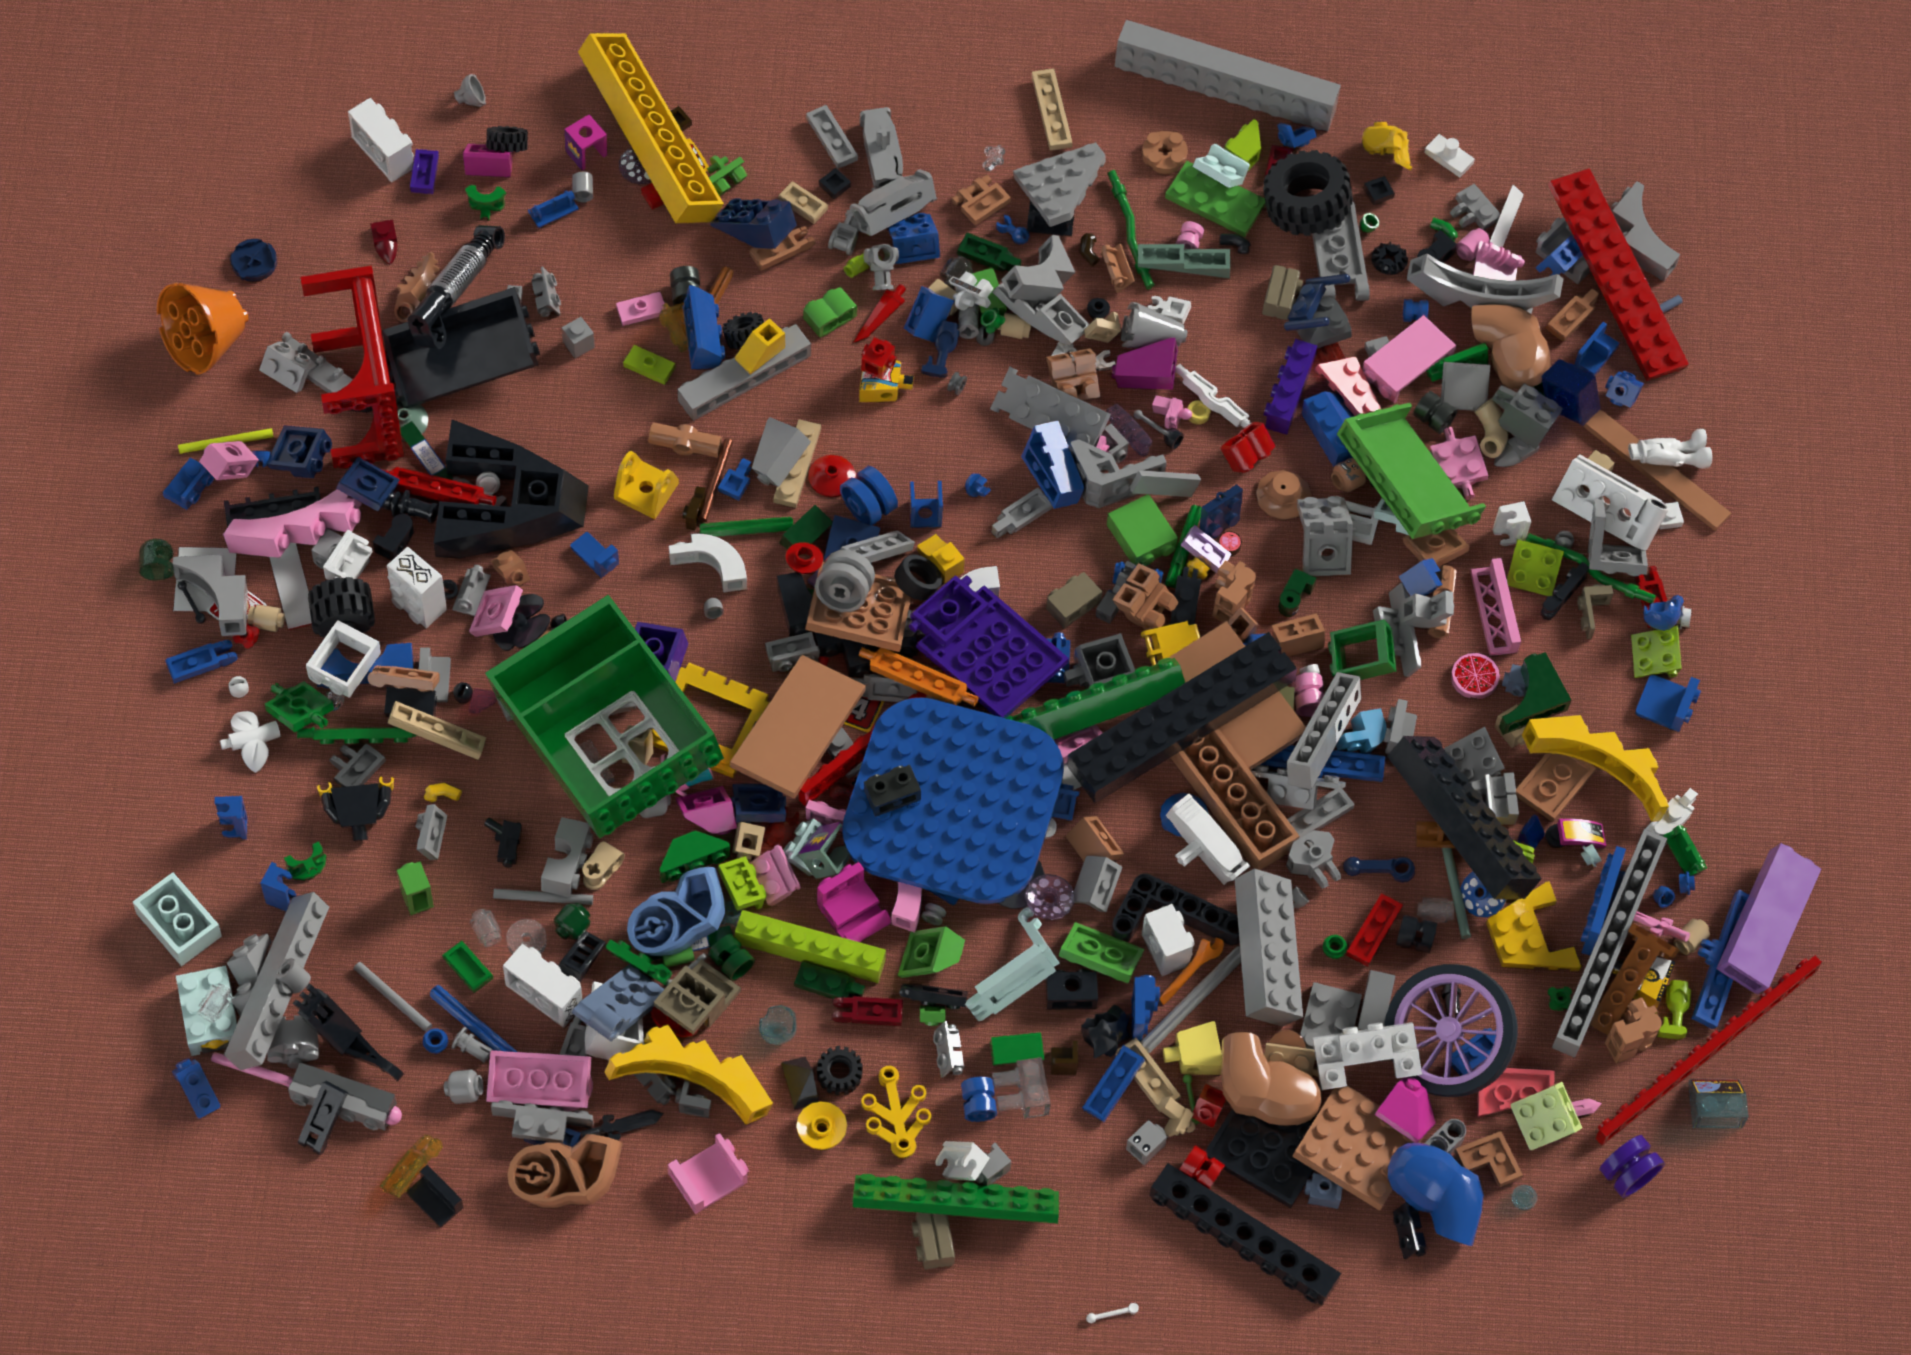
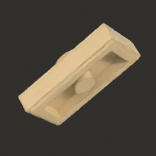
M793 181L778 196L780 201H790L792 210L813 224L828 210V204Z

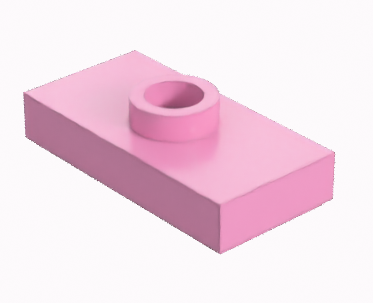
M661 292L616 303V309L622 326L667 315V309Z

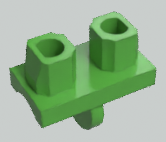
M714 155L710 158L711 166L707 170L710 174L714 171L716 173L710 176L709 179L719 196L731 188L725 180L726 177L730 176L736 185L747 177L742 167L744 160L741 156L727 166L725 164L729 160L726 156L720 159Z

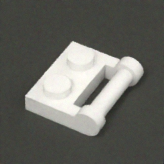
M1346 501L1350 512L1372 517L1369 519L1350 514L1353 523L1352 540L1372 545L1379 520L1374 518V511L1377 506L1372 508Z

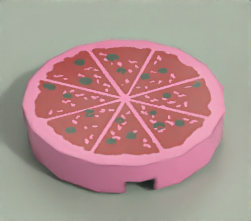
M1470 653L1460 657L1454 663L1451 673L1452 684L1456 691L1467 698L1483 699L1490 696L1497 688L1500 678L1499 669L1494 661L1479 653Z

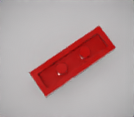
M1381 893L1349 947L1346 956L1368 967L1400 913L1403 904Z

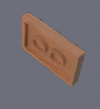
M1546 753L1517 787V798L1551 822H1554L1595 773L1596 767L1574 757Z

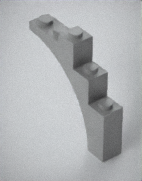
M1429 254L1410 260L1407 280L1442 306L1461 300L1470 308L1477 305H1509L1520 307L1532 314L1533 307L1560 298L1564 279L1558 274L1532 280L1490 279L1452 268Z

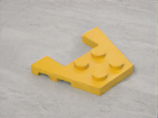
M1550 881L1531 891L1525 899H1518L1487 919L1486 924L1502 967L1529 969L1546 967L1549 970H1558L1559 968L1570 969V971L1580 970L1581 965L1574 947L1554 952L1548 951L1534 910L1555 905L1557 902Z

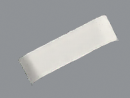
M290 543L280 558L270 557L288 630L312 625L308 602L309 592L296 543Z

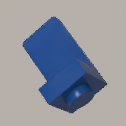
M585 532L570 544V548L600 578L619 565L618 550L612 544L605 549L589 532Z
M187 1058L177 1063V1068L172 1070V1073L180 1083L196 1116L202 1118L219 1109L220 1103L199 1062L195 1059L190 1061Z

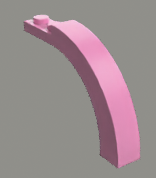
M808 801L806 806L807 820L814 818L822 825L840 822L843 827L845 809L838 810L829 807L828 804L822 801ZM897 882L898 895L892 911V925L915 933L921 912L922 888Z

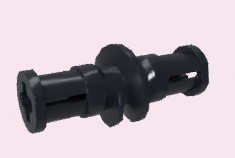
M405 490L403 496L399 491L396 493L392 492L382 507L383 509L391 510L393 517L398 514H408L411 517L424 518L429 523H434L438 515L439 504L434 502L430 504L419 499L410 498V491Z

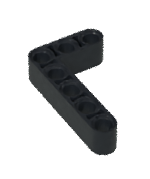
M1146 873L1140 874L1135 878L1113 920L1111 929L1112 937L1128 943L1133 938L1148 907L1158 910L1173 904L1175 910L1180 911L1185 925L1215 939L1217 937L1228 945L1240 943L1239 932L1232 933L1228 930L1229 928H1236L1239 931L1238 915ZM1145 886L1148 887L1149 890L1141 891L1139 887ZM1161 897H1169L1172 901H1163ZM1135 906L1139 910L1131 911L1128 909V907ZM1191 907L1194 911L1187 912L1183 908ZM1212 917L1216 919V922H1208L1206 918ZM1124 926L1128 928V931L1122 932L1118 930V927Z

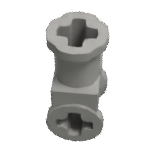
M847 210L844 223L839 222L837 228L833 230L828 248L845 251L846 255L850 256L858 239L857 221L853 217L851 210Z

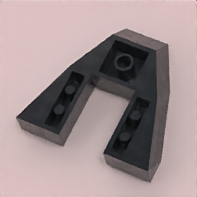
M451 419L446 454L447 474L478 477L483 472H493L498 478L514 479L515 482L511 507L440 501L434 536L435 557L461 559L534 544L584 527L589 485L518 444Z

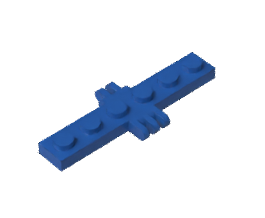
M1288 746L1260 765L1269 766V769L1278 770V768L1287 769V761L1295 746ZM1333 750L1318 778H1322V775L1382 782L1385 756Z
M1741 890L1736 891L1719 940L1714 939L1711 942L1703 939L1701 942L1703 948H1699L1698 955L1706 959L1705 963L1709 965V969L1691 1019L1711 1029H1715L1718 1026L1733 982L1732 978L1716 968L1749 897V894Z

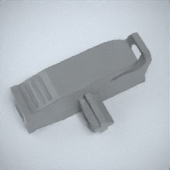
M888 107L860 112L859 122L860 126L863 127L864 146L873 186L880 188L903 177V160L896 129L891 120V110Z
M919 169L914 175L898 178L880 188L873 187L871 189L872 192L865 195L858 205L855 203L851 204L850 210L857 221L858 231L872 236L920 211L929 202L936 201L937 197L932 176L930 173Z

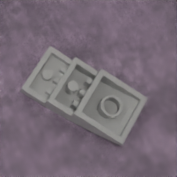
M1003 283L992 291L1010 310L1028 324L1068 346L1084 334V329L1089 325L1061 294L1050 302L1010 298Z

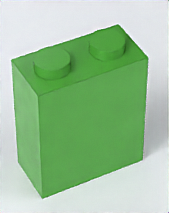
M1149 494L1108 513L1106 525L1131 563L1136 566L1138 563L1147 566L1156 558L1162 555L1168 556L1176 549L1178 537Z

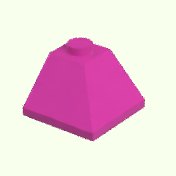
M723 786L688 794L684 797H676V802L684 817L710 833L723 835L737 828L732 801Z
M1403 1077L1375 1113L1377 1117L1414 1143H1418L1436 1123L1427 1089L1412 1077Z

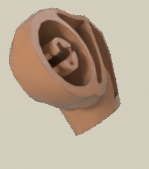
M1509 305L1472 306L1471 315L1475 339L1480 343H1485L1492 350L1490 360L1501 383L1508 388L1520 389L1524 383L1533 387L1544 381L1549 373L1551 360L1549 346L1541 334L1538 319L1520 307Z

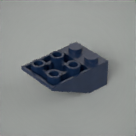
M732 199L710 222L712 227L752 247L775 249L797 226L790 201H780L778 199L771 201Z

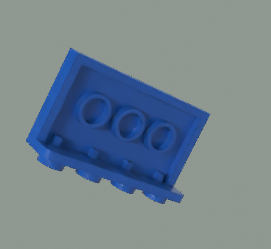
M1616 846L1613 854L1608 853L1600 875L1601 878L1594 894V901L1580 941L1584 942L1581 952L1583 954L1591 956L1626 873L1620 870L1626 851L1625 848Z

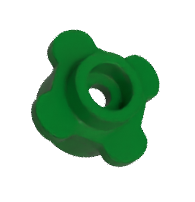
M998 308L988 309L981 316V324L987 328L986 332L989 334L994 333L1005 322V317L1000 315Z
M1567 986L1563 987V989L1550 987L1547 991V994L1550 996L1549 1008L1554 1011L1568 1010L1571 1003L1570 995L1572 990Z

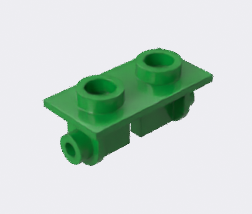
M1678 825L1673 828V831L1664 834L1663 837L1667 838L1666 842L1684 874H1686V871H1689V876H1692L1707 869V866L1688 835L1687 829L1682 825Z

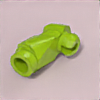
M863 252L860 256L848 260L843 269L847 276L853 278L867 270L870 266L864 261Z

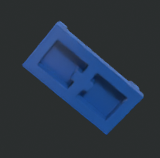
M1570 235L1535 268L1542 272L1549 267L1553 272L1549 276L1559 275L1561 272L1564 274L1583 254L1574 237Z
M215 797L220 824H231L234 826L232 831H222V835L227 838L242 837V840L247 839V813L243 797Z
M271 862L261 881L265 903L287 911L290 904L288 895L296 897V893L283 884L282 876H285L287 879H292L289 871L279 868L276 863Z

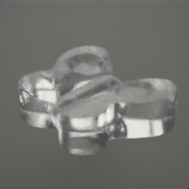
M1001 145L995 148L993 146L985 147L984 153L987 155V159L983 162L982 167L986 171H991L996 165L1000 166L1004 163L1002 156L1005 154V149Z

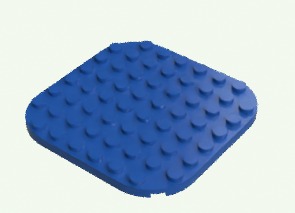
M911 698L898 702L888 708L874 726L843 820L842 830L845 848L855 863L859 862L866 872L875 876L975 903L994 904L1003 902L1006 898L1019 894L1028 885L1035 872L1063 781L1064 763L1060 749L1048 734L1029 724L930 698ZM910 765L921 789V800L875 817L864 792V781H867L869 777L876 774H886L897 766L905 767Z

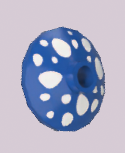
M1473 871L1465 877L1461 885L1464 907L1469 913L1477 917H1490L1497 914L1504 907L1507 900L1494 899ZM1480 888H1483L1484 895L1482 897L1478 896V890Z

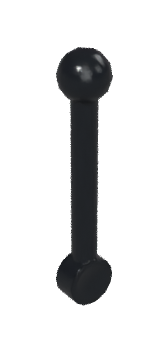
M185 581L178 582L177 587L183 591L196 614V622L199 624L204 623L205 615L199 612L186 588L187 583Z

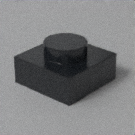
M834 168L819 180V186L833 199H836L851 187V181L837 168Z
M1385 176L1364 183L1363 188L1373 206L1394 198L1395 193Z

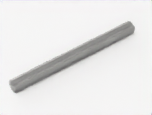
M1240 946L1232 950L1140 1042L1148 1053L1174 1030L1241 963Z

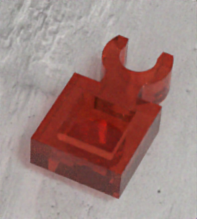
M785 806V812L787 814L788 807ZM796 812L792 818L786 816L785 822L770 823L764 832L762 842L773 848L779 845L784 850L794 835L795 828L791 826L798 823L799 813Z

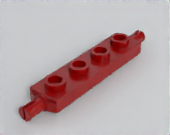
M395 467L390 471L383 470L400 479L397 487L394 489L400 492L409 490L410 494L442 502L483 503L492 506L496 504V496L484 494L483 487L400 467Z

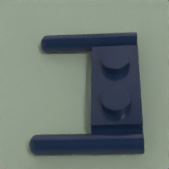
M1340 274L1306 279L1305 285H1303L1287 319L1289 321L1284 324L1285 330L1291 331L1328 326L1330 321L1327 317L1313 318L1326 291L1325 286L1348 283L1350 275Z

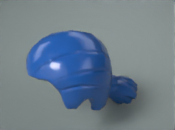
M1675 595L1669 601L1652 603L1649 605V610L1644 606L1643 615L1645 622L1658 630L1671 629L1680 618L1681 607L1684 603L1683 597Z

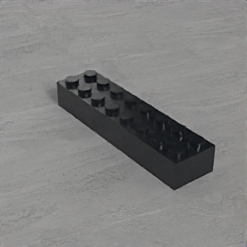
M1403 736L1387 756L1491 896L1494 899H1525L1542 879L1537 873L1534 864L1528 861L1523 854L1522 848L1509 836V831L1499 823L1495 813L1487 807L1482 800L1481 794L1474 790L1468 782V777L1459 770L1455 760L1446 753L1442 743L1437 738Z

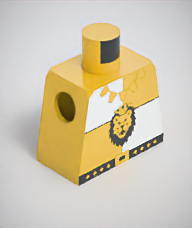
M1657 957L1633 999L1643 998L1648 1008L1655 1005L1657 1009L1676 962ZM1617 959L1612 973L1617 975L1624 962Z

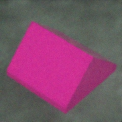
M467 144L463 152L465 175L511 177L513 152L489 150L486 148V144Z

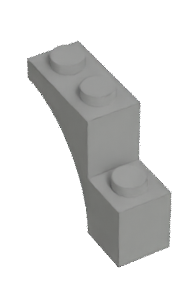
M267 933L261 936L254 934L247 937L243 941L244 945L234 950L233 956L227 962L240 986L237 988L235 996L231 999L240 1017L265 962L267 949L272 942Z

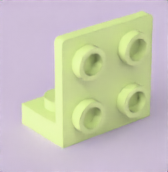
M1562 1082L1510 1105L1530 1150L1549 1144L1582 1129Z

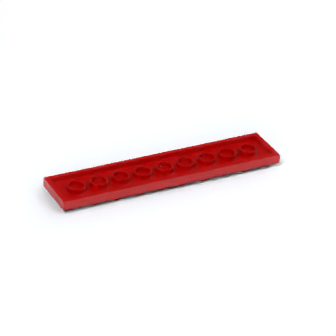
M1590 168L1551 180L1548 187L1645 380L1649 381L1685 369L1689 363Z

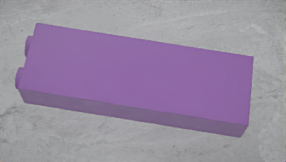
M1782 843L1769 850L1716 969L1757 995L1768 989L1821 868L1816 866L1810 859L1794 852L1790 846Z

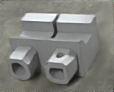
M1514 772L1504 773L1500 777L1485 775L1483 780L1471 782V786L1481 794L1484 803L1495 813L1496 819L1501 825L1516 824L1519 811Z

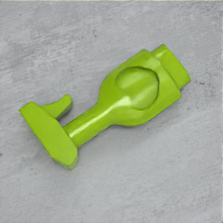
M1671 980L1670 986H1667L1666 1004L1673 1014L1672 1025H1669L1668 1018L1664 1017L1663 1025L1660 1027L1657 1037L1678 1040L1685 1038L1687 1029L1682 1026L1683 1013L1690 1007L1691 989L1688 988L1687 981Z

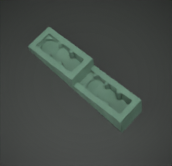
M1138 244V267L1230 278V249H1184V244Z

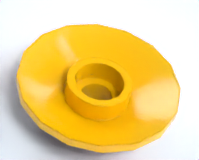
M821 1101L811 1103L801 1111L797 1119L796 1128L798 1136L804 1144L813 1149L826 1150L835 1147L842 1141L846 1135L847 1122L844 1113L839 1107L832 1103ZM819 1126H824L826 1128V1131L819 1132L817 1128Z

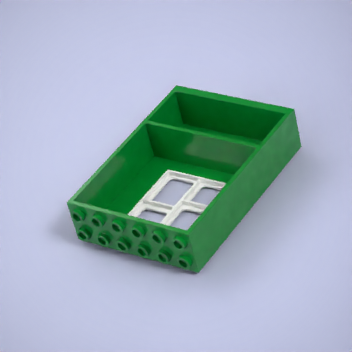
M609 594L485 673L496 698L599 839L611 834L623 823L633 820L637 814L653 807L659 800L673 794L679 787L688 781H693L699 774L708 768L715 767L724 759L714 732ZM628 702H634L645 716V719L626 732L619 733L608 717ZM598 723L615 743L617 750L593 764L575 742V737ZM650 728L657 732L668 747L666 760L657 766L651 767L644 765L628 745L630 740ZM620 759H626L634 770L632 782L623 788L615 789L610 787L601 777V772Z

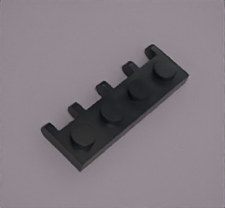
M319 486L314 487V492L298 494V490H293V495L274 498V493L269 494V499L252 502L250 497H245L246 502L230 505L229 500H225L227 528L233 519L270 518L305 508L321 500Z

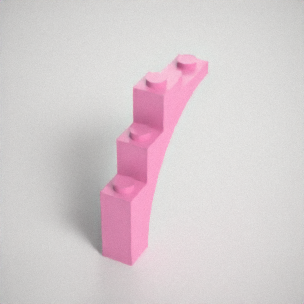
M337 489L323 499L287 514L251 520L233 519L223 535L229 553L280 558L290 543L316 545L327 529L341 532L353 531L361 519V512L358 508L362 502Z

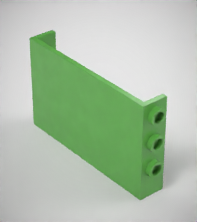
M1410 403L1396 404L1390 408L1377 409L1366 414L1361 413L1344 420L1337 432V436L1412 539L1430 534L1436 535L1442 531L1454 530L1466 524L1473 525L1481 519V514L1486 508L1485 504L1482 503L1471 507L1468 505L1405 419L1412 407Z

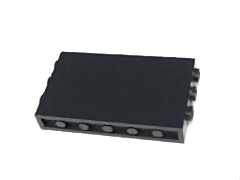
M515 287L444 310L440 316L446 330V342L441 349L417 347L408 322L382 330L387 349L385 351L387 365H391V369L388 370L391 382L396 384L394 388L396 401H401L404 408H410L539 365L537 356L540 355L537 342H532L535 333L531 323L527 324L526 321L530 319L526 305L522 306Z

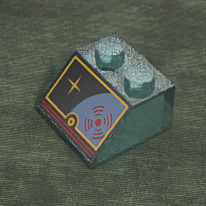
M1689 1079L1693 1128H1743L1748 1119L1746 1092L1739 1079Z

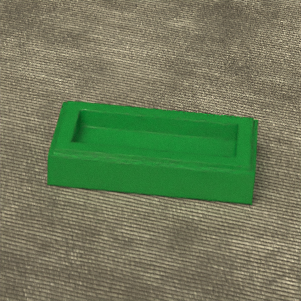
M462 940L442 955L444 961L473 993L494 979L492 973Z

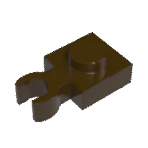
M696 486L690 505H685L682 518L686 519V529L694 531L696 529L701 507L706 496V488Z

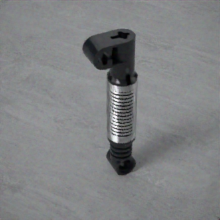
M478 225L474 230L472 241L459 249L443 271L428 287L426 296L407 319L417 347L433 349L444 347L446 330L440 315L444 310L451 308L470 283H472L474 278L485 267L487 257L492 251L503 247L505 232L501 226Z

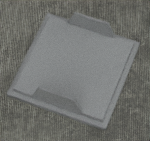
M1444 362L1441 389L1442 403L1447 402L1457 410L1475 411L1487 402L1490 365Z

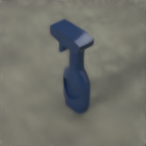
M942 321L941 326L937 327L934 341L935 347L938 350L936 365H932V356H929L926 365H922L921 374L939 378L948 376L945 365L948 354L957 346L960 333L957 323Z

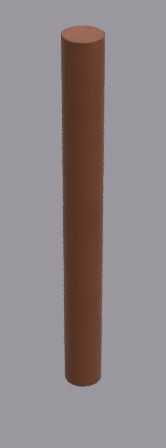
M725 438L698 517V520L704 523L708 520L733 441L729 438Z

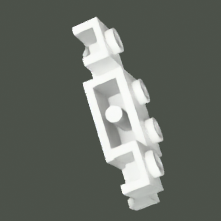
M1382 1023L1367 1025L1368 1029L1358 1031L1357 1027L1342 1029L1343 1033L1312 1038L1321 1090L1347 1086L1344 1066L1393 1059L1396 1078L1422 1075L1413 1023L1383 1027Z

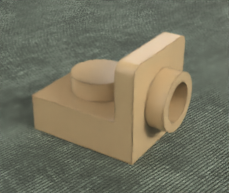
M1112 312L1105 319L1096 318L1084 329L1085 338L1106 343L1110 342L1121 331L1118 313Z

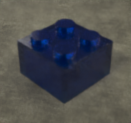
M1558 359L1541 376L1545 397L1554 400L1563 408L1560 415L1584 426L1601 409L1596 377L1592 373L1585 372L1572 363Z

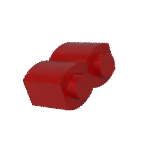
M1253 422L1242 429L1238 435L1225 442L1220 449L1232 471L1246 473L1253 469V464L1258 459L1263 460L1269 457L1271 451L1275 448V444L1264 424Z

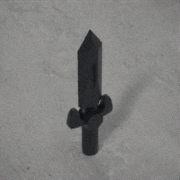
M648 1110L616 1119L614 1123H610V1121L614 1120V1115H603L602 1126L581 1131V1137L583 1138L586 1134H593L619 1140L621 1135L612 1134L613 1132L623 1133L655 1124L664 1113Z

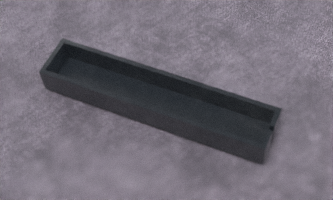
M1268 632L1069 753L1067 767L1096 804L1293 683L1296 679L1297 667L1285 652L1281 654L1282 648Z

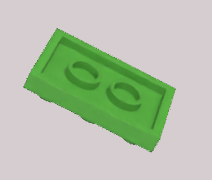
M1075 922L1060 949L1059 957L1090 968L1092 971L1113 977L1115 980L1129 983L1142 958L1144 949Z

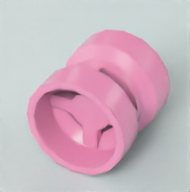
M1188 221L1183 223L1181 235L1178 236L1176 244H1184V249H1198L1199 240L1202 239L1204 234L1203 227L1195 222Z

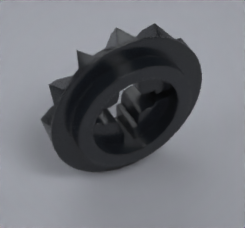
M1390 241L1388 244L1380 243L1377 248H1374L1371 261L1379 272L1386 275H1395L1406 268L1408 257L1406 250H1403L1400 244L1394 245ZM1386 253L1390 256H1394V260L1391 261L1390 258L1385 259Z

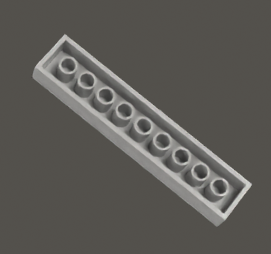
M1129 20L1125 21L1117 43L1115 67L1124 71L1141 74L1147 78L1151 77L1166 84L1177 85L1189 91L1193 90L1209 97L1226 100L1232 104L1236 103L1246 106L1251 110H1259L1274 117H1282L1294 123L1305 124L1317 130L1328 132L1337 107L1340 84Z

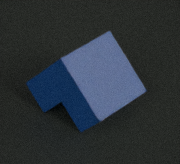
M1433 558L1419 562L1398 576L1410 596L1414 594L1427 596L1442 586L1441 581L1436 575L1441 570Z

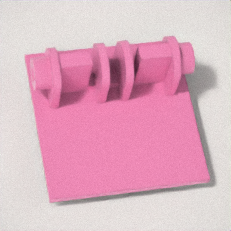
M1479 241L1473 275L1490 279L1515 280L1517 267L1522 268L1525 260L1522 259L1521 255L1510 254L1509 250L1504 251L1503 247H1497L1492 242Z

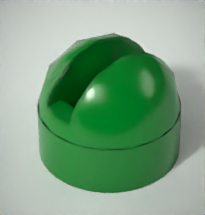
M1372 213L1364 214L1359 222L1360 229L1365 233H1372L1379 226V219Z

